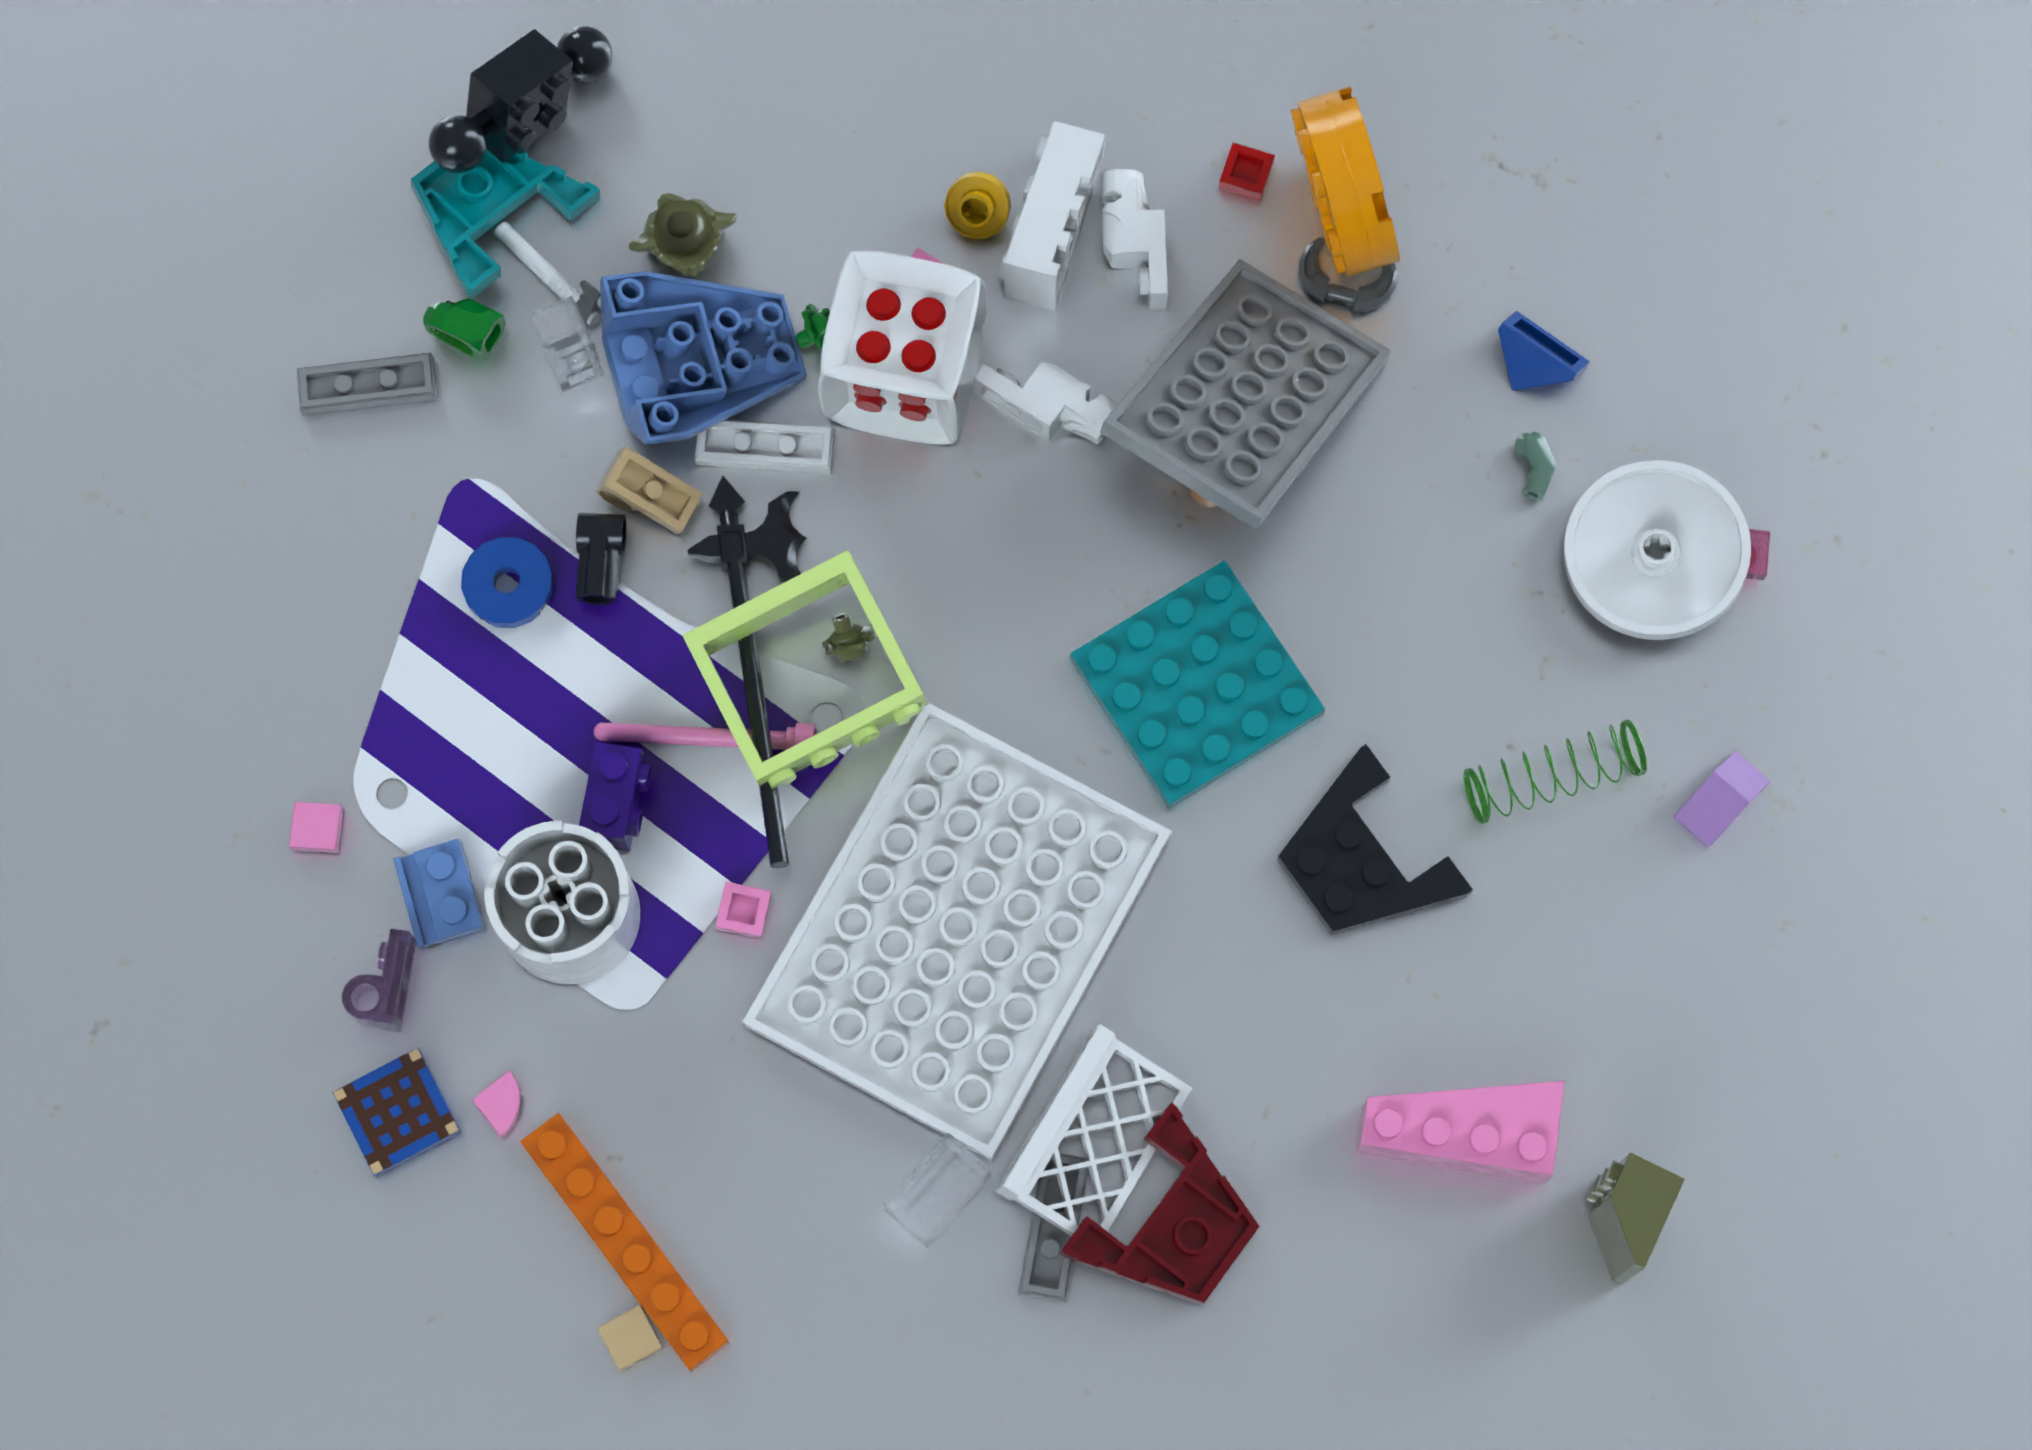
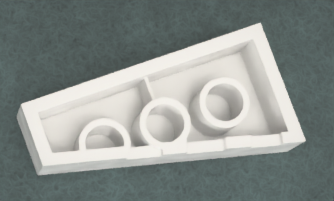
M1057 121L1053 122L1049 136L1042 134L1036 152V161L1040 162L1035 175L1029 174L1023 195V200L1026 201L1021 214L1017 213L1011 231V243L1007 254L1005 253L1002 258L998 273V280L1004 281L1005 298L1056 311L1105 153V134Z

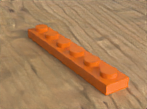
M559 1112L520 1141L690 1372L694 1371L730 1343Z

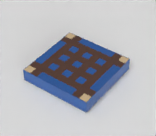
M418 1047L332 1092L373 1176L376 1178L462 1133Z

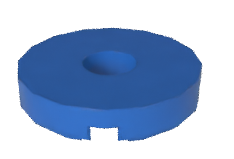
M499 537L483 543L469 556L462 570L461 589L469 609L480 619L497 628H516L532 622L540 615V611L545 607L546 603H549L553 595L554 577L546 556L534 544L518 537ZM504 573H515L520 577L518 587L510 593H502L495 588L497 579Z

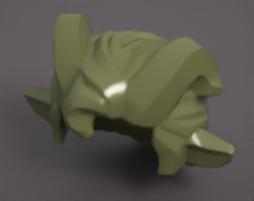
M671 193L663 194L657 200L658 209L650 213L647 218L644 233L629 243V249L635 252H651L665 266L682 271L684 276L691 274L695 277L700 271L705 269V264L710 261L711 255L715 253L717 246L720 244L722 230L734 224L738 216L735 213L716 212L706 202L697 198L686 200L681 196Z

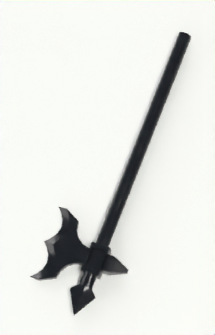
M722 475L709 504L710 508L719 513L721 525L717 526V535L706 537L687 551L688 556L711 564L721 563L722 571H728L733 609L750 600L745 568L750 566L749 558H760L768 562L776 570L781 582H786L801 574L796 563L797 552L807 537L798 532L792 525L789 517L790 505L799 493L798 491H787L769 502L768 514L763 524L756 530L745 533L744 525L739 524L737 513L745 501ZM754 632L739 640L738 647L752 741L764 762L773 757ZM767 781L759 786L770 866L772 868H783L789 865L779 791L778 786L771 789Z

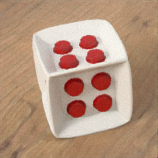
M878 251L850 252L839 275L822 345L821 371L817 386L820 407L824 416L843 426L872 434L925 444H954L965 420L980 356L982 326L986 317V289L983 280L968 271L933 261Z

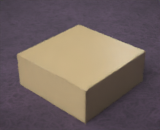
M641 1305L597 1328L620 1372L631 1368L664 1349Z

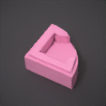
M510 1070L472 1099L502 1139L515 1126L520 1109V1088Z

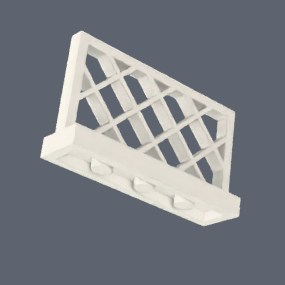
M1101 1024L1090 1031L995 1189V1192L1009 1201L1014 1199L1070 1236L1078 1227L1072 1206L1091 1201H1097L1101 1217L1099 1225L1108 1232L1156 1151L1153 1146L1147 1143L1142 1149L1127 1152L1120 1126L1144 1120L1148 1133L1154 1125L1153 1118L1160 1116L1165 1110L1161 1109L1151 1112L1144 1085L1161 1082L1177 1092L1171 1103L1177 1106L1179 1110L1192 1090L1191 1086L1114 1038L1116 1034ZM1114 1053L1130 1062L1134 1081L1114 1086L1110 1085L1106 1066ZM1141 1070L1152 1077L1143 1079ZM1100 1077L1103 1088L1092 1090ZM1136 1087L1143 1114L1119 1119L1112 1092ZM1104 1094L1111 1121L1087 1126L1082 1109L1084 1102L1087 1098ZM1076 1117L1079 1128L1068 1130ZM1112 1127L1119 1154L1095 1159L1088 1132ZM1080 1134L1087 1161L1063 1167L1058 1150L1060 1142L1063 1138ZM1139 1156L1131 1169L1129 1158ZM1052 1157L1055 1169L1044 1171ZM1121 1160L1125 1176L1124 1183L1120 1189L1103 1192L1096 1165ZM1088 1167L1095 1195L1071 1200L1064 1173ZM1056 1175L1063 1202L1046 1206L1029 1195L1039 1178ZM1115 1196L1107 1210L1105 1198ZM1064 1208L1067 1219L1054 1210Z

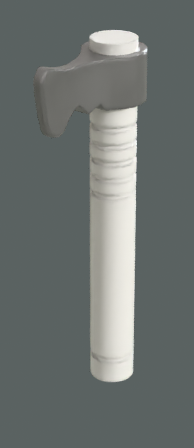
M502 222L498 225L494 235L572 309L571 314L585 327H593L600 321L601 308L597 302L601 294L594 286L583 280L580 282L583 294L579 293L507 222Z

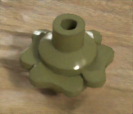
M841 613L834 616L832 622L835 631L828 639L822 642L826 655H836L839 661L842 662L848 660L855 661L862 658L863 654L869 651L868 642H871L876 637L875 633L872 632V627L870 625L860 626L853 624L849 613Z

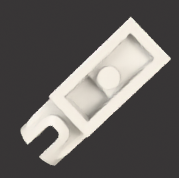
M1131 169L1105 171L1101 175V201L1104 205L1102 208V247L1111 268L1139 269L1140 295H1148L1149 310H1167L1168 276L1165 209L1150 210L1144 187V177L1141 172Z
M1043 361L1034 370L1023 387L1019 386V381L1008 371L1001 368L995 371L985 364L974 378L975 394L1048 441L1051 440L1061 424L1064 423L1063 428L1100 445L1106 439V436L1100 433L1103 422L1118 405V403L1103 393L1090 401V384L1082 382L1055 364Z

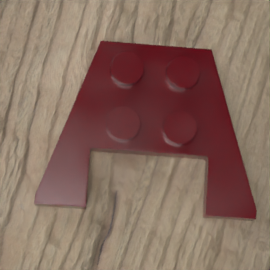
M1170 1103L1143 1140L1179 1166L1182 1171L1146 1221L1126 1246L1086 1216L1059 1251V1254L1073 1261L1202 1305L1260 1226L1225 1175L1222 1176L1206 1154L1207 1149L1198 1136L1195 1137L1186 1125L1180 1110L1173 1103Z

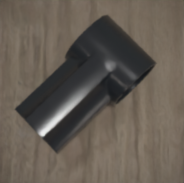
M578 514L576 525V550L579 554L576 585L577 601L600 606L617 603L620 555L624 556L626 548V515Z

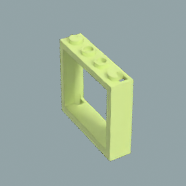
M849 550L682 635L759 786L767 781L771 789L783 783L788 785L797 778L796 772L810 765L813 768H819L831 763L839 756L837 751L854 743L855 747H859L873 741L880 735L879 730L893 722H896L897 725L910 722L909 718L922 712L920 708L928 705L916 678ZM850 583L904 689L763 762L709 656Z

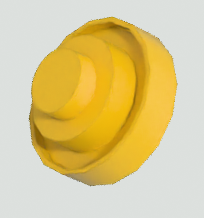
M981 171L970 172L957 178L946 195L944 208L946 218L953 229L963 236L983 239L998 233L1005 225L1011 210V200L1005 185L995 176Z

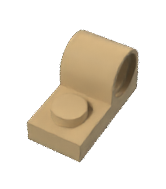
M627 446L617 452L596 490L602 499L615 507L629 512L638 510L676 534L683 532L703 495L702 492Z

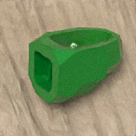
M469 298L456 303L448 300L444 303H436L427 308L423 317L425 329L431 335L446 345L472 358L481 360L490 357L503 335L506 324L502 314Z

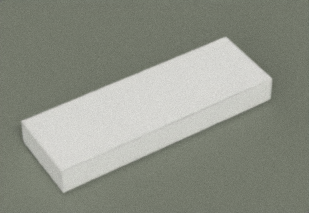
M726 419L697 434L695 463L696 466L831 474L835 429L834 426Z

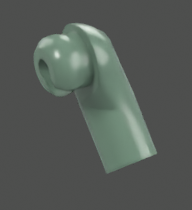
M1537 432L1530 434L1522 433L1515 441V451L1521 458H1527L1531 466L1522 492L1529 498L1543 500L1556 468V461L1544 436Z

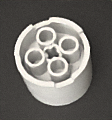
M549 821L520 831L497 852L498 857L489 872L486 888H484L485 908L495 932L514 959L525 970L548 982L579 984L603 976L625 958L633 946L639 930L640 902L636 888L620 855L604 836L582 826L563 823V821ZM559 890L563 891L567 900V904L561 907L555 902L554 893Z

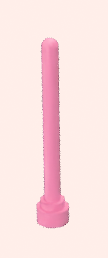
M599 723L594 728V736L600 741L739 748L730 729L621 723ZM796 723V727H787L786 731H770L772 749L787 750L816 735V723ZM747 729V731H748V733H749V735H750V737H751V739H752L751 730H748V729Z

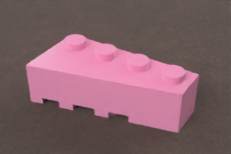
M1565 1081L1367 1097L1362 1106L1356 1153L1546 1183L1553 1176Z

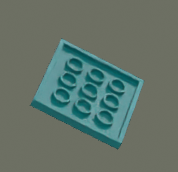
M1225 560L1070 653L1071 661L1169 809L1317 719L1325 712L1324 706Z

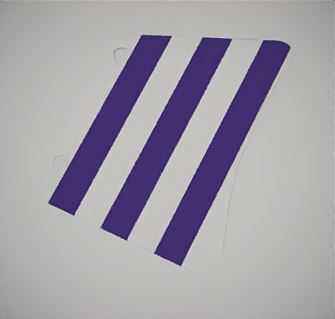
M468 478L455 485L446 498L360 746L353 772V788L357 803L363 816L376 831L407 855L459 839L464 848L480 910L487 915L484 888H486L492 865L498 857L497 852L510 838L530 826L543 822L563 821V823L579 826L595 742L642 749L647 764L652 766L649 789L647 792H641L638 808L643 810L641 831L639 837L633 836L630 852L617 850L639 897V930L630 951L615 968L599 978L578 984L593 997L613 1009L623 1011L638 1009L650 1002L718 916L725 881L742 885L768 853L759 784L756 782L740 748L611 742L600 741L595 738L594 728L599 723L729 729L682 636L696 627L673 617L620 582H618L617 603L600 606L577 601L576 585L579 556L524 511L501 488L485 479ZM499 537H518L534 544L546 556L554 577L553 595L549 603H546L545 607L540 611V615L532 622L516 628H497L480 619L469 609L461 589L462 570L469 556L483 543ZM504 573L497 579L495 588L502 593H510L518 587L520 577L515 573ZM731 644L709 657L746 729L751 730L739 647ZM758 653L770 731H786L787 727H796V723H812V712L814 708L822 703L836 705L842 713V721L864 710L858 694L840 680ZM854 743L837 751L839 756L831 763L819 768H813L810 765L796 772L797 778L790 784L785 785L783 783L778 786L784 831ZM772 749L773 756L785 751L779 749ZM388 779L402 781L408 791L405 802L400 807L394 809L382 806L377 799V789L381 783ZM562 890L554 893L555 902L559 907L567 904L566 895Z

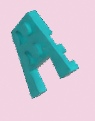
M486 150L482 162L475 169L465 173L448 172L433 161L411 178V188L465 294L470 299H473L501 277V267L474 241L536 193H540L570 222L600 199V189L596 185L587 181L585 184H582L566 176L565 170L553 164L547 167L529 158L528 152L516 153L502 163Z

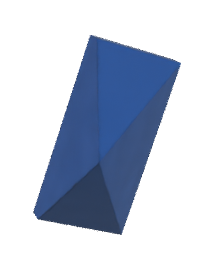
M1518 311L1502 322L1498 329L1512 390L1573 381L1586 369L1590 362Z

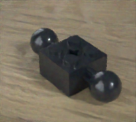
M578 26L564 33L556 47L536 29H533L470 74L466 116L451 115L436 123L430 133L429 151L435 163L451 173L469 172L482 162L486 150L504 163L516 153L522 154L526 152L534 141L548 130L554 131L558 129L567 117L566 108L571 88L570 81L573 80L579 83L594 82L602 78L609 70L613 55L612 47L607 37L593 27Z

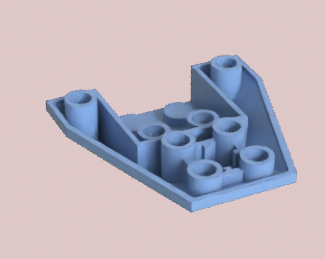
M646 271L605 276L600 280L603 346L624 422L645 445L689 439L804 380L807 376L783 294Z

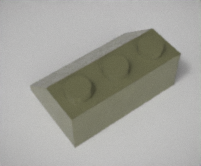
M1631 1152L1620 1163L1613 1160L1610 1167L1604 1169L1602 1175L1598 1174L1586 1199L1593 1203L1588 1218L1612 1281L1620 1285L1645 1268L1685 1180Z

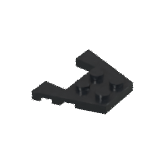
M1367 744L1362 746L1277 858L1279 864L1331 935L1388 920L1389 917L1406 912L1427 909L1438 903L1453 899L1459 900L1467 897L1473 891L1449 856L1408 882L1353 808L1355 804L1390 780L1389 774Z

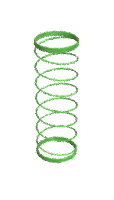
M1628 719L1622 720L1620 724L1623 749L1635 773L1624 762L1615 729L1611 724L1609 725L1610 735L1620 759V775L1617 781L1612 780L1602 768L1594 738L1591 732L1588 731V740L1598 765V783L1595 788L1587 784L1580 774L1571 742L1566 738L1567 749L1576 771V790L1573 794H1569L1559 782L1555 774L1550 751L1547 745H1544L1545 755L1554 778V797L1551 801H1548L1537 788L1533 780L1527 755L1523 751V761L1532 785V804L1529 808L1525 807L1515 794L1510 783L1506 764L1501 758V766L1510 792V811L1508 814H1504L1494 802L1488 790L1482 766L1479 765L1478 767L1487 792L1488 803L1482 784L1474 769H1465L1463 772L1465 790L1476 819L1481 824L1488 823L1491 813L1490 799L1496 809L1503 816L1508 817L1512 812V793L1523 808L1530 810L1535 799L1534 787L1546 802L1552 803L1557 792L1556 781L1567 795L1574 796L1579 785L1578 775L1590 789L1596 790L1600 783V769L1611 782L1618 783L1622 775V763L1633 775H1645L1647 759L1642 740L1635 725ZM1626 725L1629 728L1635 741L1639 754L1641 770L1638 767L1633 757L1632 751L1630 749ZM1470 777L1475 785L1479 797L1482 814L1478 808L1476 799L1474 797Z

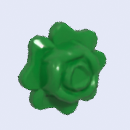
M808 304L806 309L802 311L801 314L805 321L804 330L796 334V340L803 349H807L813 344L822 349L830 313L828 308L820 310L814 305Z

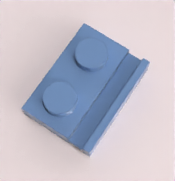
M459 839L413 852L414 854L405 857L393 858L418 948H428L427 946L432 944L444 943L486 930L464 848Z

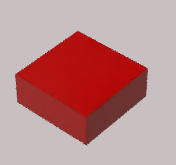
M1233 142L1219 181V189L1261 201L1275 155Z

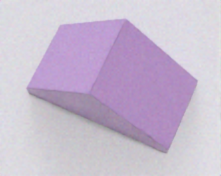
M1735 751L1713 771L1673 818L1703 845L1709 848L1771 781L1741 754Z

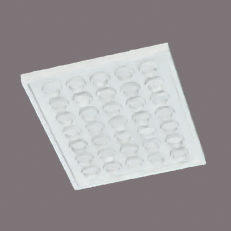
M928 703V705L922 707V712L918 714L742 1024L746 1028L992 1161L1170 838L1171 830Z

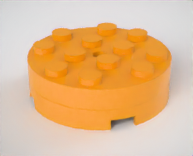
M1351 86L1298 101V108L1290 110L1295 127V136L1300 153L1305 160L1310 191L1316 211L1319 212L1328 251L1331 252L1337 274L1345 272L1347 277L1400 262L1392 218L1388 215L1383 195L1382 180L1356 97L1352 98Z

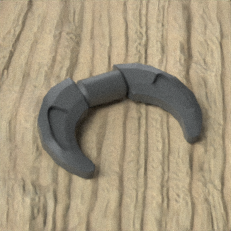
M1322 237L1312 241L1300 257L1299 279L1303 288L1311 298L1322 304L1327 299V301L1345 306H1354L1353 312H1369L1387 302L1397 285L1395 263L1383 266L1381 276L1373 283L1360 286L1358 292L1356 289L1332 283L1329 285L1330 278L1324 274L1318 262V254L1325 244V239Z

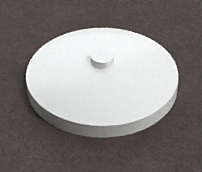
M1646 460L1630 463L1608 472L1595 481L1576 503L1569 517L1564 539V563L1567 577L1575 595L1585 609L1609 628L1628 636L1647 640H1667L1684 637L1706 628L1719 619L1738 597L1747 576L1751 557V539L1748 524L1742 509L1731 493L1719 481L1702 470L1687 464L1668 460Z

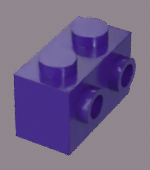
M595 742L579 826L590 829L595 833L598 832L616 850L630 852L633 836L639 837L641 831L643 810L638 808L641 792H647L649 789L652 766L647 764L642 749Z

